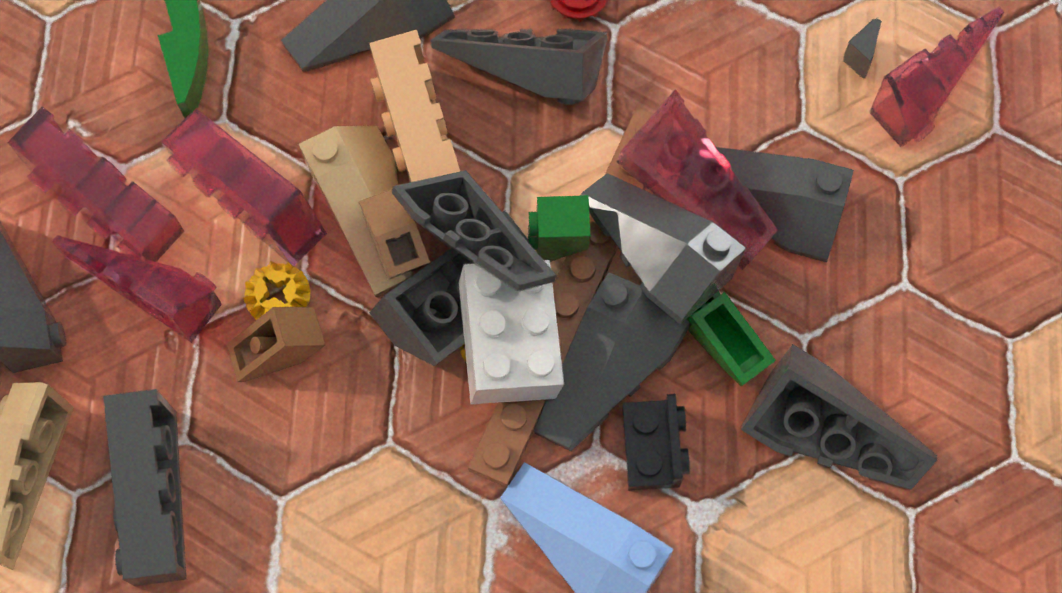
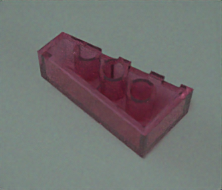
M42 106L7 142L31 171L27 178L44 193L49 189L59 195L56 199L57 202L72 215L76 216L81 212L88 217L89 220L86 224L100 237L106 239L111 235L120 242L116 247L128 259L136 263L140 258L152 267L184 232L177 218L135 182L132 181L127 186L125 184L127 181L125 176L106 158L102 157L96 162L97 156L83 143V139L71 129L64 134L54 120V115Z
M195 109L161 141L171 155L166 159L167 162L179 175L185 177L189 174L193 178L191 180L200 192L208 198L211 196L218 200L217 203L233 219L238 218L257 239L263 240L292 266H295L327 234L301 190L199 110Z

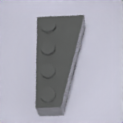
M157 389L103 396L115 502L113 519L115 529L118 532L120 548L116 550L115 554L117 572L123 576V580L133 586L186 580L177 412Z

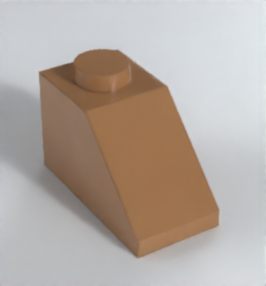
M272 307L227 343L237 382H246L301 364L325 346L314 307Z

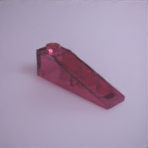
M1000 7L969 23L959 33L957 39L951 34L944 37L931 53L925 48L884 76L869 113L900 147H903L912 139L919 142L935 128L933 122L995 32L1005 13Z
M58 235L52 241L63 256L190 343L195 340L222 305L214 292L217 286L199 272L191 276L181 268Z

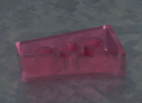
M675 89L621 150L617 163L654 195L714 222L743 245L746 250L738 265L743 270L778 229L746 185L743 186L731 169V164L715 148L707 137L704 127L697 118L694 119L683 104V98Z

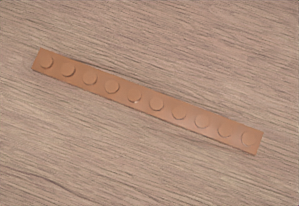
M636 107L605 175L607 173L645 190L673 129L674 121ZM590 213L589 249L566 256L553 284L562 364L585 311L602 284L618 249L612 237L603 234ZM546 400L498 403L468 466L469 472L507 488L532 437L533 430Z

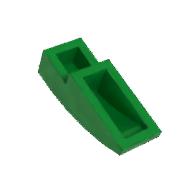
M164 0L173 31L158 35L177 105L185 120L189 121L195 117L207 76L209 49L206 21L199 0Z
M718 291L686 319L691 325L688 331L740 386H743L776 361L725 292L720 294Z

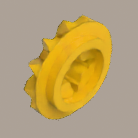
M271 261L269 265L261 269L255 268L250 280L245 281V295L243 299L249 313L257 320L272 307H308L311 291L309 282L302 271L292 266L289 262L282 264ZM269 282L278 288L283 285L286 286L282 291L287 304H284L275 297L267 300L270 296L269 287L267 286Z

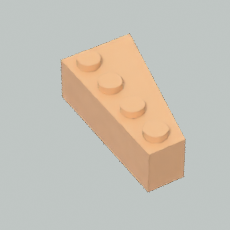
M417 29L369 43L377 77L370 80L377 102L385 100L388 112L381 114L387 136L396 135L399 147L392 149L398 171L407 170L410 182L460 172L451 139H447L446 136L448 132L440 103L435 102L436 95L428 64L423 61L421 42Z

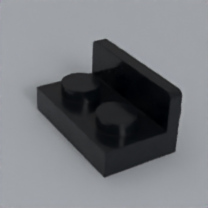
M667 394L666 400L622 403L628 491L680 488L683 474H690L688 448H680L679 432H686V416L684 406H677L676 394Z

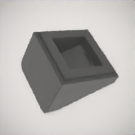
M878 18L870 21L849 40L843 57V62L863 79L870 68L882 22Z

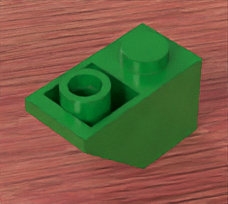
M588 195L537 197L536 211L528 212V243L534 250H537L540 257L551 262L588 250L590 243Z

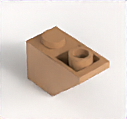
M392 189L359 201L388 280L427 266L430 263L415 221L394 197Z

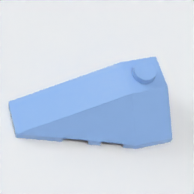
M525 462L500 497L501 501L531 539L536 542L551 561L553 567L562 575L575 593H648L673 552V548L634 523Z

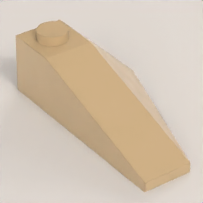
M335 126L300 143L299 147L305 163L375 297L377 298L393 290L410 278L412 271L389 280L387 279L359 205V201L391 190L393 186L399 185L395 158L377 126Z
M41 382L13 383L9 395H5L0 402V566L11 570L15 567L74 408L51 386Z

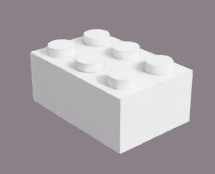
M544 260L550 267V260ZM464 264L459 279L470 404L556 399L564 385L552 283L517 292L476 264Z

